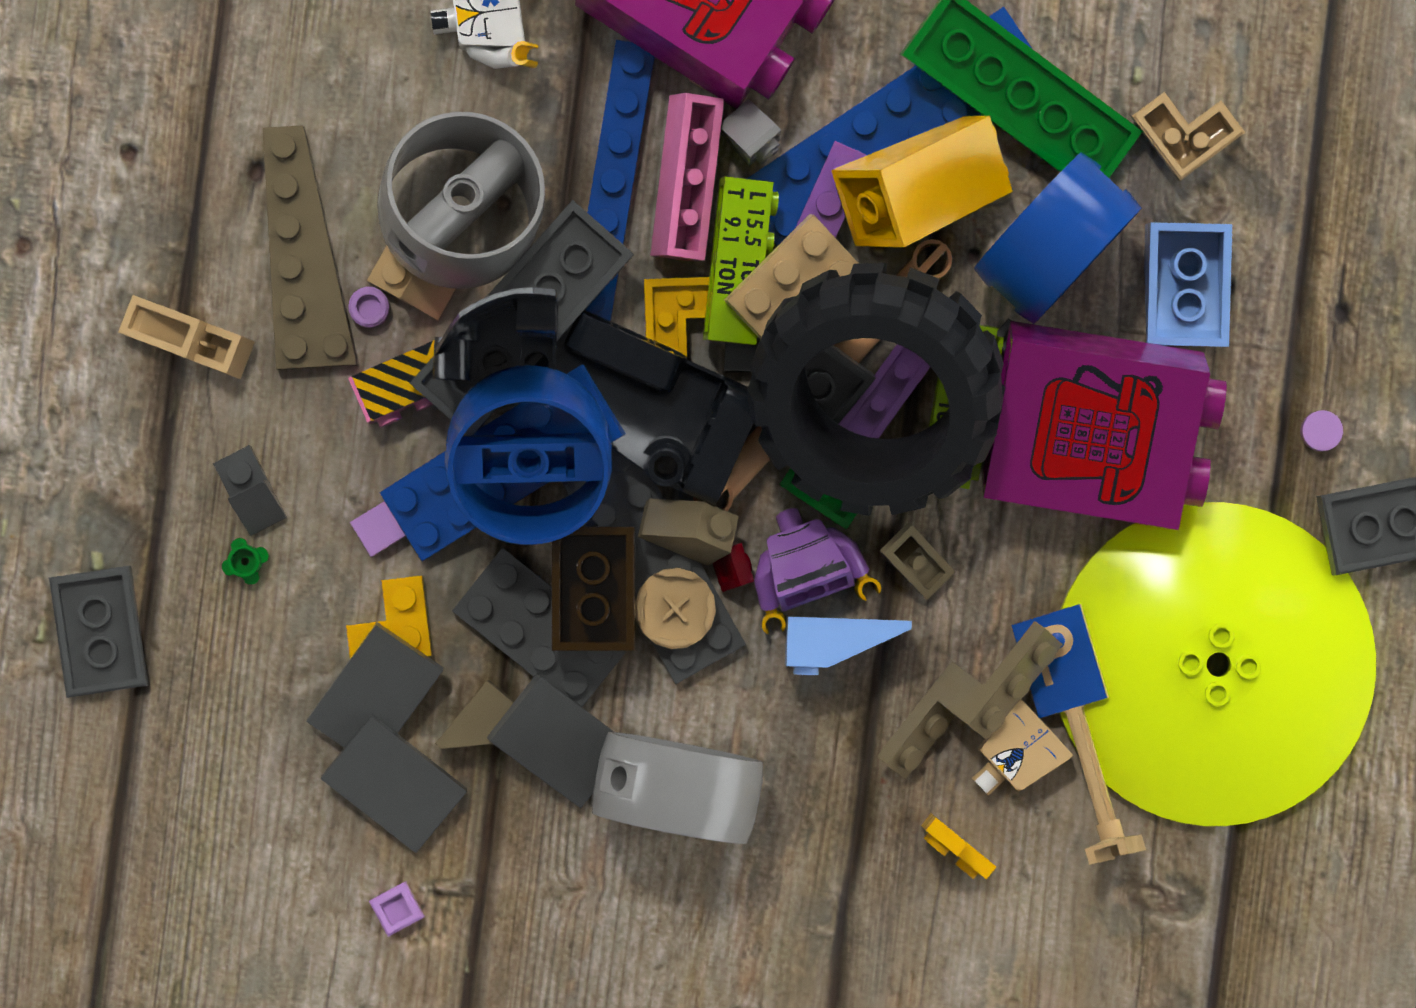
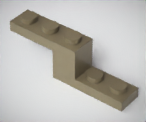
M1034 621L984 685L951 661L876 757L906 779L912 770L920 765L923 756L934 742L946 732L948 725L955 716L984 739L988 740L994 731L1002 726L1005 717L1016 703L1028 693L1031 684L1043 669L1054 660L1056 653L1063 644L1043 626Z

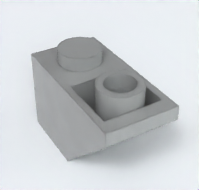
M748 99L722 121L720 134L750 167L755 161L763 165L778 152L781 129Z

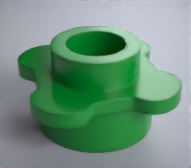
M237 538L231 543L232 550L228 555V559L223 561L222 570L228 576L236 575L243 578L244 582L248 585L255 584L260 579L259 570L262 564L269 559L268 551L264 547L255 548L250 546L245 539ZM244 557L249 559L248 565L242 564Z

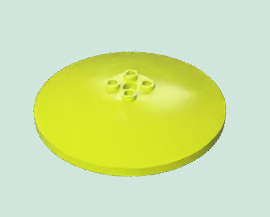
M1204 502L1203 507L1183 505L1179 530L1133 523L1118 532L1091 556L1076 576L1066 594L1060 610L1078 604L1082 605L1109 695L1107 699L1084 706L1085 716L1106 786L1125 800L1145 811L1165 819L1199 826H1230L1268 818L1289 809L1318 790L1343 764L1361 735L1369 715L1376 681V649L1367 609L1348 573L1332 576L1326 547L1307 531L1285 518L1262 509L1233 503ZM1214 653L1224 654L1229 661L1228 670L1222 676H1213L1207 669L1208 658ZM1060 712L1059 716L1066 733L1077 751L1067 714Z

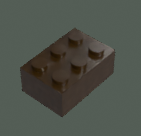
M580 527L570 535L552 541V651H635V527Z

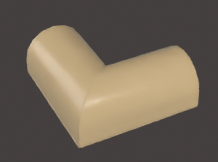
M1165 92L1131 116L1179 182L1245 133L1222 101L1216 103L1188 124Z

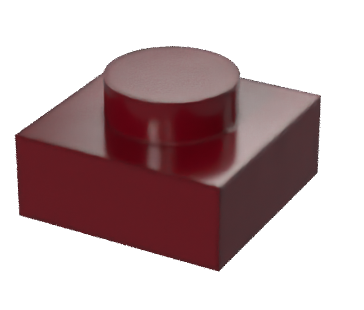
M742 543L733 545L730 554L712 563L722 592L754 582L751 573V560L744 552Z

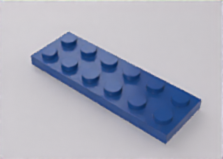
M580 365L567 373V375L585 386L597 400L609 426L611 443L626 434L585 366ZM522 402L480 428L475 435H513L520 429L525 428L537 429L544 434L590 433V431L581 421L560 408L537 402ZM526 450L519 454L520 457L528 460L539 456L531 450ZM446 451L379 492L421 561L428 559L477 528L463 515L454 501L445 471ZM549 482L478 483L476 485L485 493L498 500L515 504Z

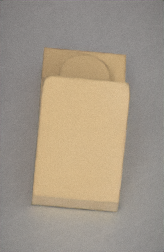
M387 245L367 279L369 283L439 321L456 291L455 288L437 286L413 275L396 260Z

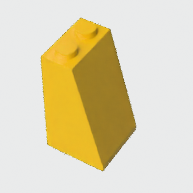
M963 116L831 170L855 246L906 247L1013 192L1008 177V168L1003 161L997 141V132L992 125L990 116Z

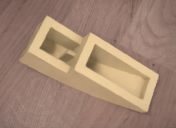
M132 295L118 333L238 379L242 377L255 343L248 338Z

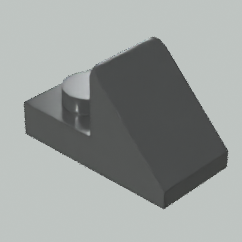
M250 445L213 463L230 496L228 498L229 503L250 536L287 518Z

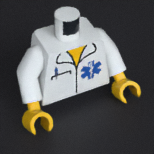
M453 0L454 8L431 11L434 35L457 32L459 46L461 50L467 51L470 58L494 69L516 67L519 65L529 68L537 67L538 62L527 60L529 50L533 48L538 49V45L525 41L520 0Z

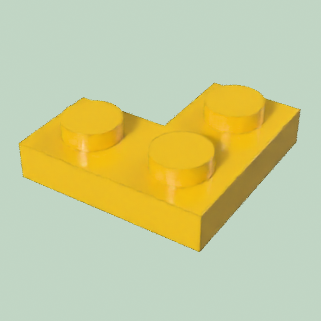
M709 277L644 279L646 337L687 356L686 319L705 318Z
M423 576L381 580L386 621H379L378 623L426 656H433ZM376 622L346 625L350 658Z
M932 813L922 823L921 826L928 832L924 836L926 842L943 856L951 851L959 857L955 865L972 879L979 873L987 880L996 869L992 862Z

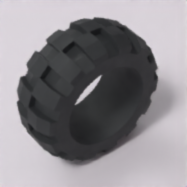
M887 263L853 264L851 273L841 277L837 270H828L802 283L799 294L783 299L767 321L764 333L750 365L752 376L747 388L750 419L756 427L761 426L762 431L758 441L773 465L778 470L788 465L795 472L792 484L819 502L822 495L826 494L843 501L840 511L866 516L871 515L873 506L889 505L891 515L925 508L928 496L933 493L938 499L951 495L971 479L974 465L985 461L997 435L1005 386L1001 381V373L1004 363L995 336L988 330L982 331L979 326L982 315L961 293L956 291L950 297H947L938 291V278L911 267L907 277L887 274ZM872 338L893 342L917 354L934 370L946 391L949 409L933 425L911 436L896 439H877L859 435L840 426L818 405L809 388L805 366L822 350L842 341Z

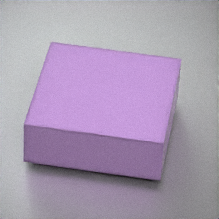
M385 501L350 522L371 557L406 536Z
M406 881L369 901L388 937L425 917Z

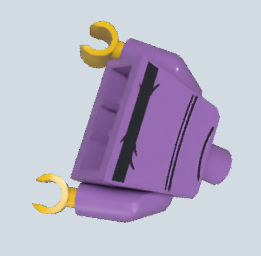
M796 508L784 510L776 516L781 532L767 538L768 550L760 555L754 578L760 609L765 610L762 618V629L766 634L769 635L766 624L769 618H778L782 623V631H784L786 628V618L782 612L854 586L856 595L865 601L867 599L862 593V587L867 582H872L874 589L880 594L881 584L878 580L868 576L869 567L855 541L836 528H825L820 519L803 523L799 510ZM779 605L781 607L782 612L777 610V607H779Z

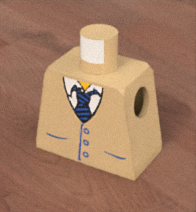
M1020 699L1005 717L1002 726L994 731L988 740L984 739L977 748L989 762L972 779L988 796L1005 780L1016 791L1020 792L1068 761L1073 754L1028 705Z

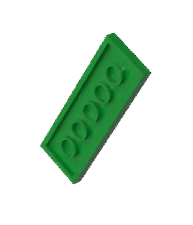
M938 0L900 53L902 57L982 116H990L994 125L1058 172H1061L1082 152L1102 166L1100 171L1110 178L1143 132L967 0Z

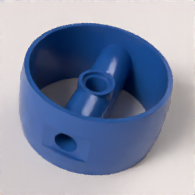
M1082 152L1030 203L974 267L976 273L989 288L993 286L1015 307L1014 311L1032 324H1035L1142 209L1127 189L1122 191L1100 171L1102 166Z
M526 365L506 368L485 377L473 386L463 397L451 419L445 452V471L448 485L460 511L482 532L496 539L515 544L534 545L552 542L578 530L594 515L600 506L612 472L611 434L605 415L597 400L576 379L558 370L542 366ZM519 402H537L560 408L581 421L590 431V433L544 434L537 429L525 428L520 429L513 435L463 436L467 429L484 414L498 407ZM531 450L539 456L528 460L520 457L519 454L523 451ZM586 481L583 486L568 497L550 504L538 506H521L503 502L485 493L476 485L478 483Z

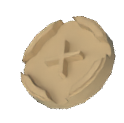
M681 568L663 569L650 576L639 589L635 602L636 621L643 634L656 645L670 649L686 648L700 641L712 627L716 613L714 595L707 582L696 573Z

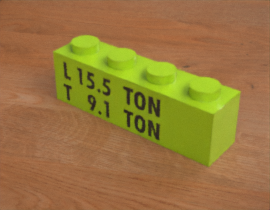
M734 177L720 178L703 340L756 345L758 336L724 299L773 251L774 233L768 231L770 216H776L779 202V193L773 191L774 182Z

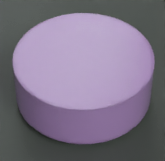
M363 287L353 293L349 300L348 308L350 316L357 324L366 328H374L384 323L388 318L390 303L387 296L381 290L375 287Z
M1321 410L1309 414L1303 420L1300 434L1303 442L1310 449L1327 451L1337 446L1343 435V426L1335 414Z

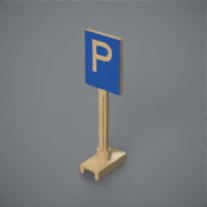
M1078 604L1011 625L1016 643L1032 623L1036 621L1063 644L1056 653L1054 660L1043 669L1031 684L1030 690L1039 718L1060 712L1067 714L1099 823L1096 825L1101 842L1085 849L1089 865L1116 859L1115 856L1118 855L1123 856L1145 851L1146 847L1142 834L1124 836L1120 819L1115 817L1085 716V705L1107 699L1109 695L1082 605Z

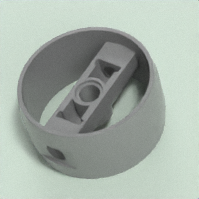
M450 112L433 116L412 128L400 140L387 160L377 202L379 224L385 243L396 260L404 268L428 283L455 289L474 288L489 284L507 274L531 247L544 212V176L533 149L519 133L505 123L473 112ZM442 149H463L481 154L461 174L449 178L443 190L408 223L405 222L397 208L392 191V181L405 165L423 154ZM517 182L526 200L529 220L527 228L515 240L499 249L480 254H461L444 250ZM464 196L469 200L470 204L465 206L458 205L453 201L452 197Z
M608 732L600 752L593 788L592 814L633 826L726 843L747 844L755 824L762 789L763 761L674 741L620 732Z

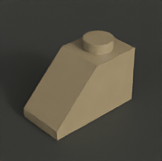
M650 498L645 503L638 537L708 566L731 553L739 516L702 501Z
M488 680L435 744L441 749L493 744L487 739V736L515 701L492 681Z

